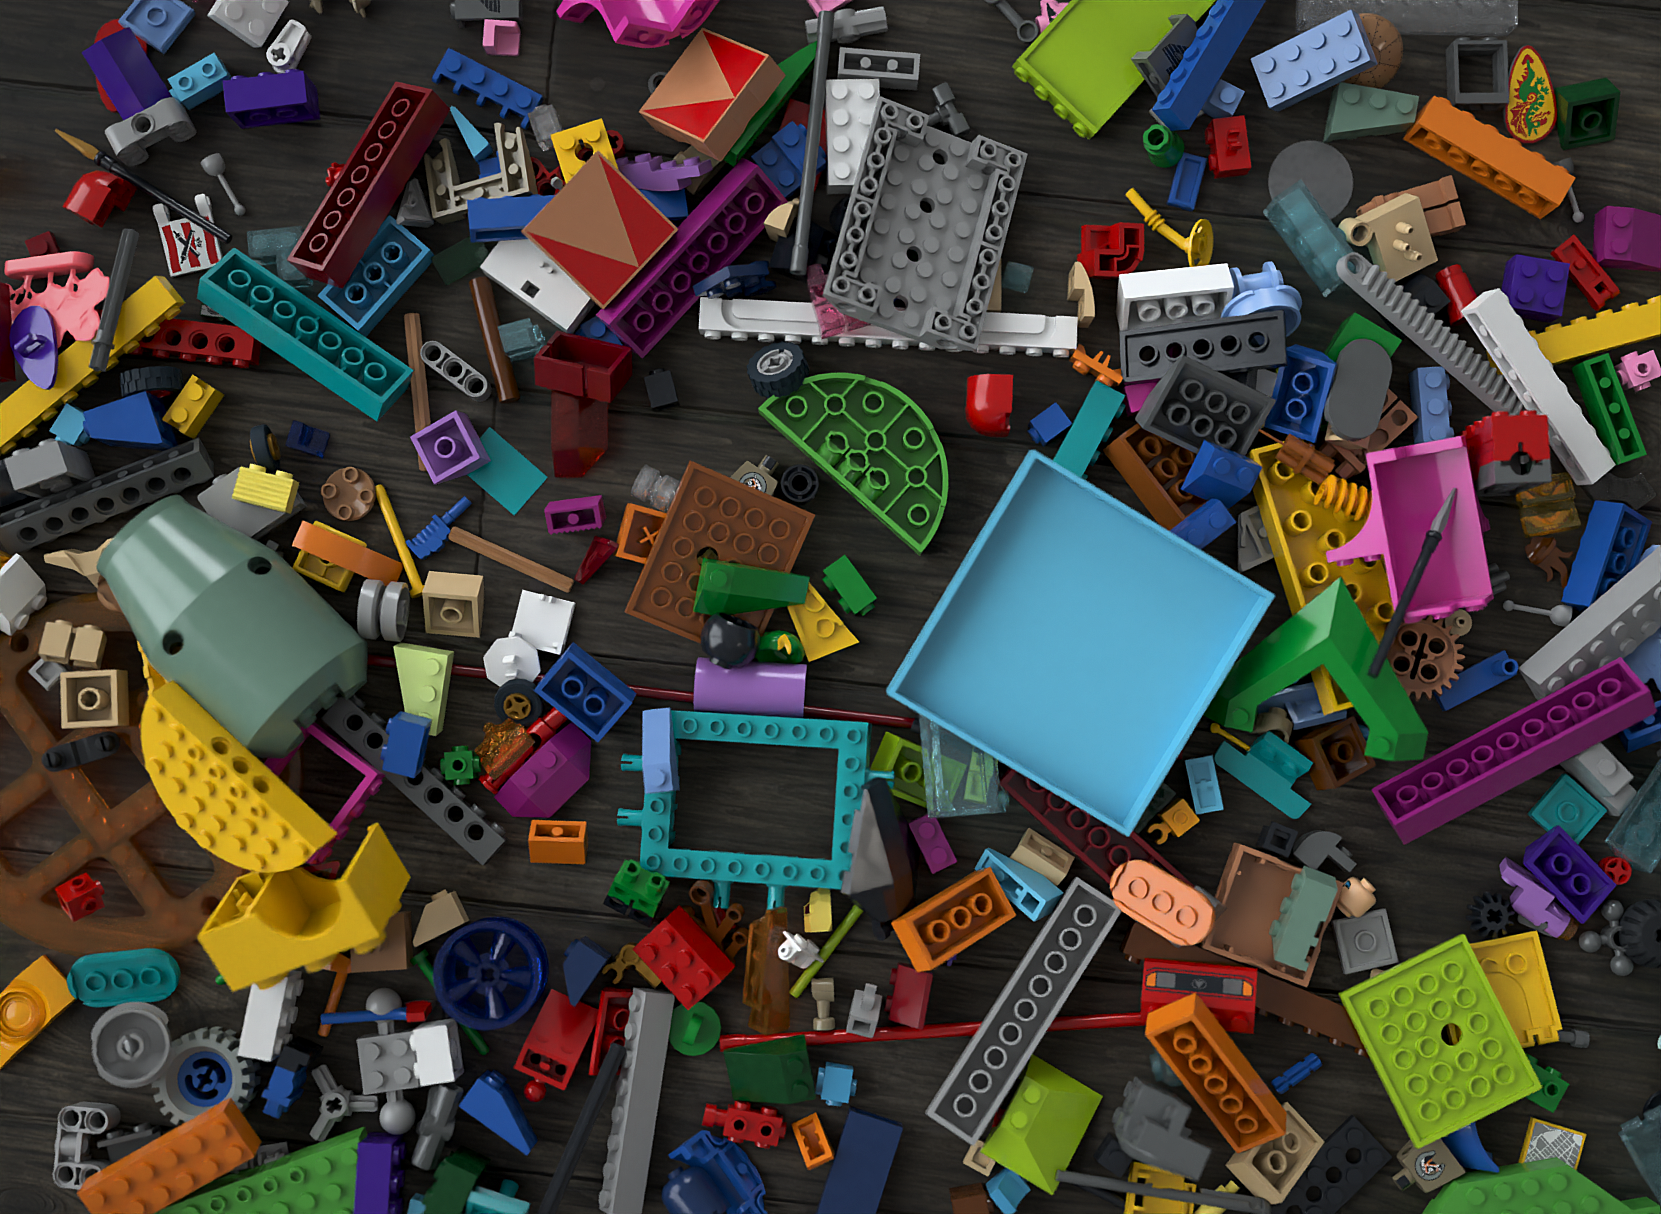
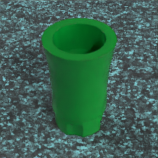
M1159 124L1151 125L1144 132V147L1147 150L1150 161L1154 165L1167 168L1179 162L1184 153V143L1177 133Z

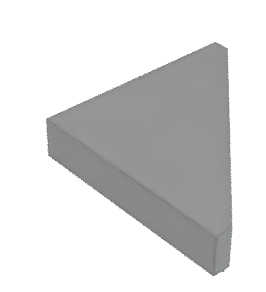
M414 178L407 182L396 222L397 225L428 228L434 224L419 182Z

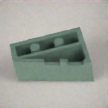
M1339 82L1331 94L1323 143L1346 138L1348 140L1356 139L1357 137L1368 135L1378 136L1406 132L1415 122L1419 96Z
M1303 866L1301 873H1296L1292 880V892L1289 897H1284L1280 906L1281 915L1278 920H1273L1269 935L1272 938L1274 959L1306 972L1309 966L1306 960L1310 945L1316 947L1319 939L1314 936L1321 922H1326L1338 888L1335 877Z

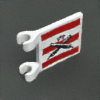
M205 194L196 195L195 202L200 215L214 223L210 198ZM163 204L153 206L171 277L210 269L223 258L218 238L186 218L170 222L167 206Z

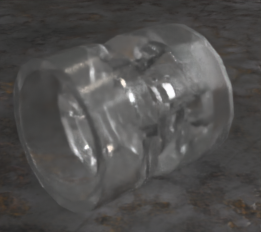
M646 464L632 487L631 496L643 502L650 500L651 506L666 512L672 503L680 481L669 475L662 477L659 470Z

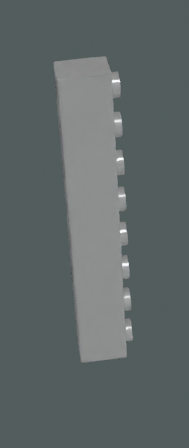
M633 987V994L629 999L630 1013L624 1031L626 1053L621 1062L620 1078L616 1083V1104L612 1110V1130L607 1141L608 1156L607 1162L603 1167L604 1182L602 1191L599 1194V1209L607 1214H642L675 999L673 993L662 989Z

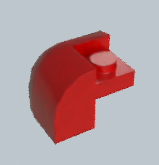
M99 170L84 174L75 183L62 207L87 223L95 224L102 228L113 207L125 211L137 188L113 173Z
M1119 222L1111 226H1081V254L1077 255V262H1081L1088 278H1119L1120 274L1133 272L1139 262L1143 260V223Z
M982 374L967 378L966 420L971 428L980 435L989 437L1008 436L1010 431L1009 417L1010 413H1012L1013 375Z

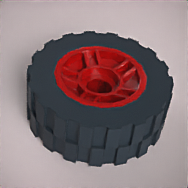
M144 367L128 370L119 375L122 398L147 391L164 400L178 396L184 388L182 370L177 367Z

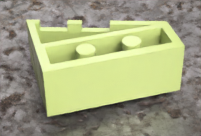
M400 642L393 647L405 712L432 719L429 735L436 736L443 730L454 651Z

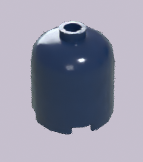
M680 1166L667 1176L670 1181L662 1190V1201L670 1214H722L731 1207L728 1200L703 1168L692 1166L683 1170Z

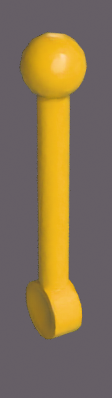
M1218 723L1210 725L1212 733H1219L1246 751L1250 749L1249 745L1222 730Z

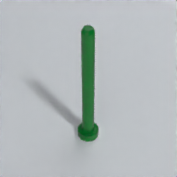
M424 949L410 959L411 964L419 966L475 1048L484 1056L489 1052V1046L426 958L429 953Z

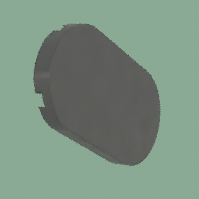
M1368 339L1354 340L1340 351L1332 386L1324 408L1326 422L1329 421V424L1332 426L1330 429L1339 438L1350 442L1360 441L1377 429L1392 373L1391 360L1385 349L1378 343Z

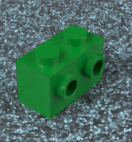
M1525 1053L1542 1086V1089L1525 1096V1098L1554 1113L1569 1084L1561 1079L1562 1073L1549 1066L1544 1070L1536 1065L1539 1061L1538 1059Z

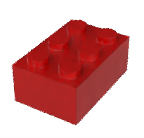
M680 905L633 948V951L687 1010L717 986L735 967Z

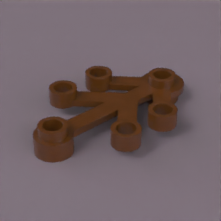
M699 880L691 887L689 896L694 903L701 905L706 925L695 917V911L691 906L683 905L682 908L735 965L728 974L730 975L736 968L734 956L741 947L747 945L751 939V933L746 928H738L733 934V942L726 950L722 940L734 923L742 919L745 910L740 904H731L726 911V917L718 926L711 901L714 894L713 886L707 880Z

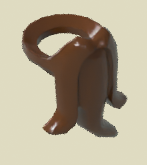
M1533 537L1530 544L1524 547L1527 557L1533 565H1537L1546 572L1547 582L1553 577L1550 567L1557 570L1560 574L1561 587L1564 590L1567 585L1568 572L1566 565L1558 557L1569 558L1573 551L1562 552L1556 547L1557 541L1553 537Z

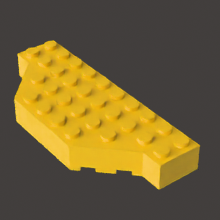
M1280 443L1249 451L1245 456L1262 466L1252 489L1292 616L1341 576L1350 595L1367 621L1368 627L1380 644L1394 613L1384 554H1381L1382 559L1365 562L1364 557L1353 558V564L1337 566L1336 561L1328 563L1326 555L1327 551L1340 548L1353 540L1363 529L1365 516L1362 515L1358 521H1354L1355 512L1352 511L1346 518L1344 517L1345 508H1341L1337 514L1334 513V504H1331L1325 510L1324 500H1321L1315 506L1314 499L1320 485L1300 473L1296 475L1292 472V468L1275 459L1276 454L1282 447ZM1324 664L1310 672L1324 715L1354 707Z

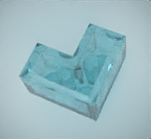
M301 226L247 231L250 259L259 265L277 264L278 278L293 288L313 286V279L307 278L287 261L305 231Z

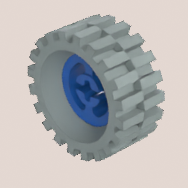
M215 1026L211 1029L205 1027L181 1036V1038L171 1043V1047L175 1048L174 1060L167 1071L152 1082V1088L159 1087L160 1092L154 1095L155 1102L163 1100L165 1106L160 1111L164 1116L170 1112L174 1114L170 1120L175 1125L181 1122L186 1123L230 1097L241 1112L249 1107L250 1104L248 1102L254 1099L258 1092L254 1090V1087L259 1085L261 1076H255V1071L261 1068L259 1061L253 1063L251 1058L238 1055L241 1038H234L237 1032L231 1029L222 1032L223 1027ZM201 1058L213 1059L221 1065L212 1071L210 1079L213 1081L206 1085L204 1084L208 1079V1075L205 1073L211 1071L216 1063L212 1062L203 1066L200 1064ZM204 1085L202 1092L217 1089L218 1095L208 1096L201 1093L197 1088Z

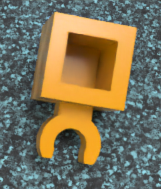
M1177 798L1156 814L1162 822L1149 825L1146 831L1148 833L1153 832L1155 829L1161 831L1160 838L1155 841L1159 845L1167 840L1169 832L1175 837H1180L1200 820L1183 798Z

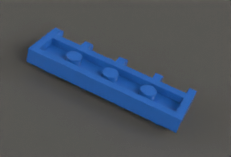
M450 48L447 49L432 77V82L438 84L442 77L456 83L453 93L457 95L461 93L463 87L478 94L479 97L476 105L483 107L486 100L503 107L500 117L504 119L507 118L510 111L524 118L521 128L525 130L528 129L543 101L542 95Z

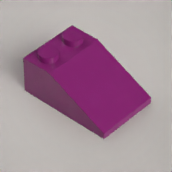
M1606 206L1595 214L1592 257L1601 267L1661 272V215L1636 208Z

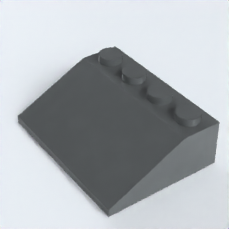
M1181 354L1149 393L1135 420L1143 429L1198 454L1203 441L1206 440L1245 456L1276 400Z

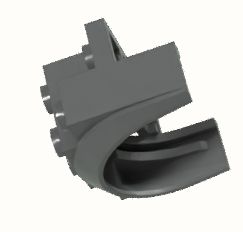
M1135 1076L1133 1082L1129 1081L1125 1087L1123 1096L1126 1099L1122 1108L1117 1107L1112 1118V1122L1115 1123L1113 1128L1116 1130L1115 1134L1122 1150L1146 1164L1197 1181L1211 1149L1188 1139L1192 1130L1184 1126V1123L1191 1108L1171 1089L1162 1085L1159 1087Z

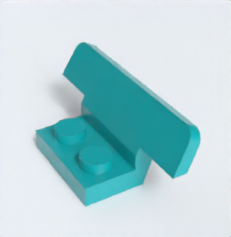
M1267 731L1255 739L1245 755L1226 741H1223L1215 752L1214 761L1217 765L1290 818H1299L1311 805V803L1290 788L1298 777L1309 771L1313 762L1272 732Z

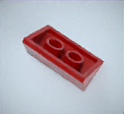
M605 986L601 991L589 1069L590 1075H598L612 1043L625 1045L624 1031L629 1019V999L633 994V990ZM620 1064V1066H619V1069H618L616 1075H620L621 1064Z

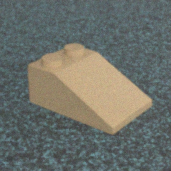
M1288 1102L1281 1105L1287 1112L1286 1135L1237 1154L1235 1152L1226 1164L1229 1170L1255 1197L1264 1198L1270 1204L1282 1203L1324 1144L1321 1137Z

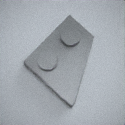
M1258 506L1238 515L1239 573L1274 558Z

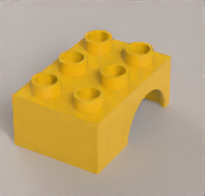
M379 823L367 828L369 833L341 880L320 878L309 873L300 865L281 872L253 871L236 878L197 936L232 992L255 983L260 990L272 988L284 980L292 969L304 965L308 972H314L330 964L340 951L353 947L357 954H362L374 949L386 938L384 928L389 918L395 915L402 906L399 899L410 879V875Z

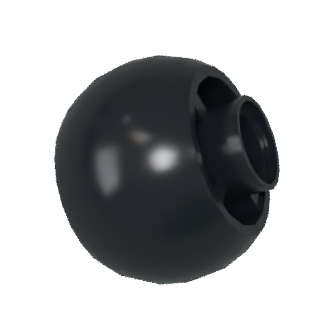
M717 612L706 621L702 628V650L710 655L709 661L717 666L726 669H732L733 665L743 667L755 658L759 650V629L736 616Z

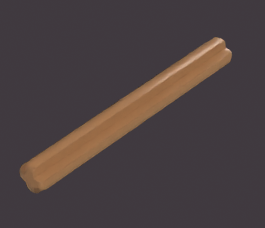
M456 526L449 533V540L566 593H569L573 587V579Z

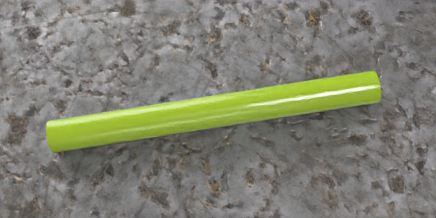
M856 904L818 952L824 962L814 960L789 991L795 998H798L804 991L811 978L816 975L862 914L863 910Z

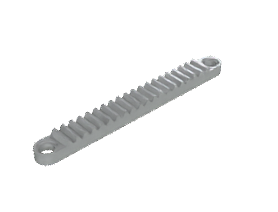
M1355 252L1349 253L1338 260L1336 271L1338 276L1491 410L1494 412L1508 411L1509 416L1519 415V412L1527 411L1508 381L1504 380V375L1496 373L1497 368L1489 367V361H1482L1481 354H1474L1473 347H1466L1465 340L1457 339L1458 334H1451L1450 327H1443L1442 320H1435L1434 313H1427L1426 306H1419L1418 299L1410 298L1411 293H1404L1402 291L1404 287L1396 286L1395 279H1388L1387 272H1380L1379 265H1372L1362 255ZM1348 261L1352 262L1355 265V274L1349 271L1347 265Z

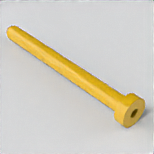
M381 484L375 486L376 497L412 586V589L409 591L411 598L423 596L424 585L405 543L406 541L386 490Z

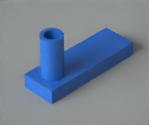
M1505 650L1499 651L1456 674L1459 677L1457 682L1449 680L1452 685L1450 690L1443 686L1441 687L1442 696L1439 697L1434 691L1433 694L1442 711H1447L1517 675L1518 663L1513 659H1509Z

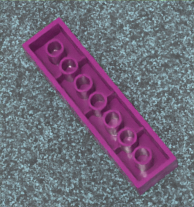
M742 158L677 227L679 230L596 316L625 346L631 347L632 352L643 359L698 300L700 296H695L693 286L729 266L765 228L764 222L768 215L788 201L758 165Z

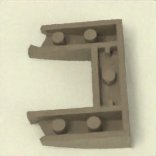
M494 123L501 173L460 184L451 144L447 138L439 142L443 151L434 159L425 154L424 161L432 218L443 225L465 219L468 213L467 200H474L478 197L495 199L504 196L528 197L538 194L535 174L523 129L516 127V134L504 132L505 125Z

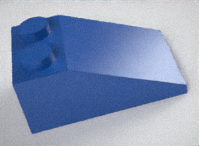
M487 1070L478 1078L459 1107L528 1155L538 1139L510 1085L505 1082L507 1079L495 1070L492 1072Z

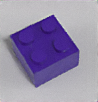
M1516 254L1506 261L1501 292L1508 297L1509 304L1521 318L1551 323L1562 316L1570 264Z

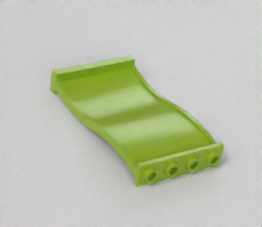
M1071 0L1016 60L1012 67L1015 69L1016 76L1021 81L1029 82L1035 88L1034 92L1040 99L1048 100L1054 106L1053 109L1062 119L1067 118L1074 125L1073 129L1078 135L1091 139L1144 81L1143 76L1131 58L1137 52L1151 51L1173 27L1168 20L1171 15L1188 14L1196 23L1216 0Z

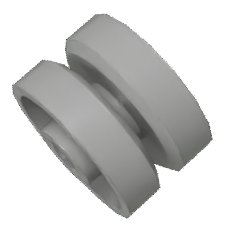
M366 579L364 581L357 611L359 636L363 639L376 640L382 633L386 641L401 642L403 640L408 623L410 602L409 588L405 582L391 581L385 587L381 580Z

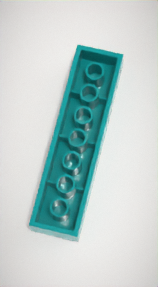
M236 248L230 250L200 278L197 294L198 300L375 421H378L408 389L413 369Z

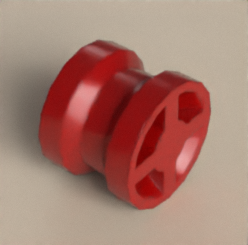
M1607 856L1602 858L1597 864L1616 885L1626 883L1631 877V866L1623 858Z

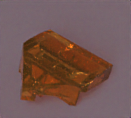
M507 718L502 724L485 723L483 727L485 732L484 740L475 748L474 752L481 757L480 762L488 775L496 780L535 741L525 727L520 723H515L511 718Z

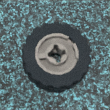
M792 342L772 343L767 347H763L750 358L747 365V374L755 392L766 398H770L773 395L781 398V396H787L797 391L803 385L804 378L809 377L808 372H810L802 349Z

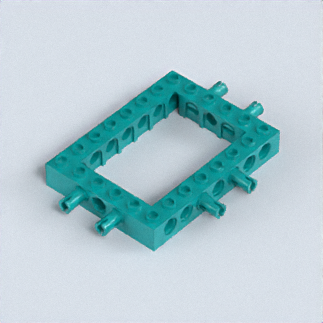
M671 710L677 770L678 755H681V745L676 738L839 749L832 860L771 854L751 855L744 854V852L733 853L717 850L695 851L690 848L668 849L676 836V831H673L674 812L678 807V804H675L676 791L645 794L643 810L623 808L618 810L617 816L629 817L628 819L617 818L618 826H641V868L651 873L658 872L666 877L712 880L714 882L712 904L714 908L730 907V886L734 881L762 883L769 886L766 910L768 912H784L785 887H788V885L841 889L844 871H850L853 854L848 852L855 810H861L864 793L861 786L875 777L895 779V771H871L869 768L872 723ZM625 753L622 755L621 761L632 762V764H621L622 771L643 772L641 755ZM887 781L890 789H894L895 781Z

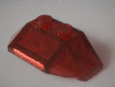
M552 390L551 449L555 478H583L587 471L608 450V402H600L596 399L588 398V394L575 396L571 393Z

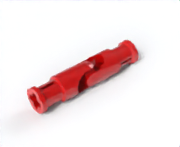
M553 707L543 718L539 717L516 740L515 748L504 752L495 761V765L478 779L490 792L496 795L498 788L523 766L525 759H530L546 742L557 734L556 730L568 718ZM531 733L539 735L542 739L536 749L531 741L525 739Z

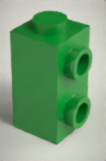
M843 555L823 570L825 575L822 579L831 592L837 591L841 597L838 602L847 614L852 612L854 616L858 613L864 616L875 608L873 602L877 600V597L846 555Z

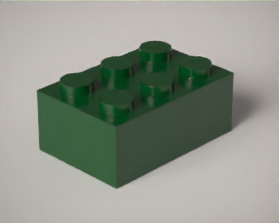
M462 1145L456 1152L451 1151L449 1156H446L445 1160L440 1163L434 1175L437 1182H434L432 1188L428 1189L422 1201V1205L426 1206L423 1214H465L472 1191L475 1192L477 1186L479 1187L491 1159Z

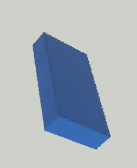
M1183 153L1176 167L1167 205L1188 211L1194 210L1207 158Z

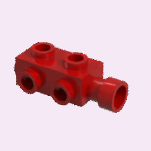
M735 1100V1104H729L727 1110L719 1109L717 1105L706 1103L702 1125L724 1127L723 1135L728 1136L727 1139L729 1141L743 1143L744 1140L753 1141L757 1147L770 1148L771 1145L777 1146L779 1138L784 1139L787 1122H782V1114H778V1109L775 1107L762 1106V1109L758 1110L751 1108V1103ZM742 1120L745 1125L743 1128H736L734 1122ZM767 1125L772 1130L769 1134L761 1132V1128Z

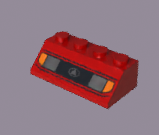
M1145 958L1141 1022L1147 1023L1148 1013L1197 993L1225 1031L1253 1034L1257 968Z

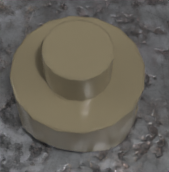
M1270 707L1268 712H1262L1257 715L1252 733L1263 735L1270 731L1288 744L1293 723L1286 718L1287 712L1285 710Z

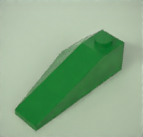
M703 558L693 612L709 615L721 612L733 615L805 604L810 577Z

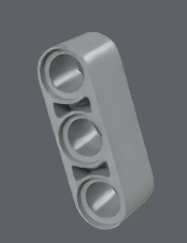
M429 341L422 346L421 358L430 368L471 399L482 402L489 398L492 388L483 375L437 341ZM433 350H440V358L436 361H430V353ZM457 365L462 366V373L458 377H451V369ZM478 381L483 382L484 387L480 393H472V385Z

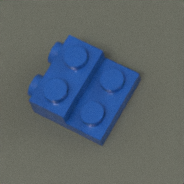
M794 121L772 136V140L751 156L754 164L761 168L786 199L801 188L807 129L801 123L797 126ZM820 145L816 176L826 168V161L824 159L827 158V155Z

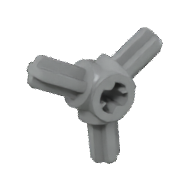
M323 1064L312 1071V1075L323 1094L319 1097L322 1101L319 1108L321 1115L310 1132L313 1139L320 1142L324 1141L335 1122H340L344 1116H351L352 1112H375L378 1110L379 1100L377 1095H354L352 1090L344 1089L342 1084L338 1086L327 1065ZM336 1098H339L341 1100V1102L339 1103V1105L341 1106L339 1108H336L333 1105L334 1103H336L335 1101H333Z

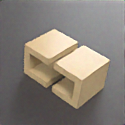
M56 620L55 623L46 622L39 649V655L43 661L69 665L71 659L74 660V666L100 670L107 637L101 631V628L93 625L73 628L72 623L63 620Z

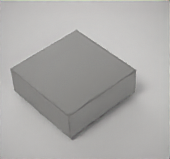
M41 658L28 672L47 691H51L61 681L60 673L70 672V670L64 664L43 661Z

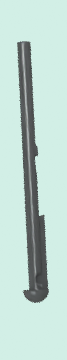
M1063 1170L1056 1171L1055 1179L1060 1182L1254 1214H1271L1272 1211L1270 1203L1264 1198L1203 1188L1200 1189L1201 1193L1172 1188L1159 1189L1153 1188V1183L1142 1184Z

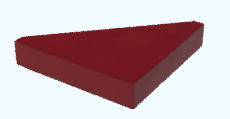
M595 536L574 580L584 584L611 556L619 544L609 539Z

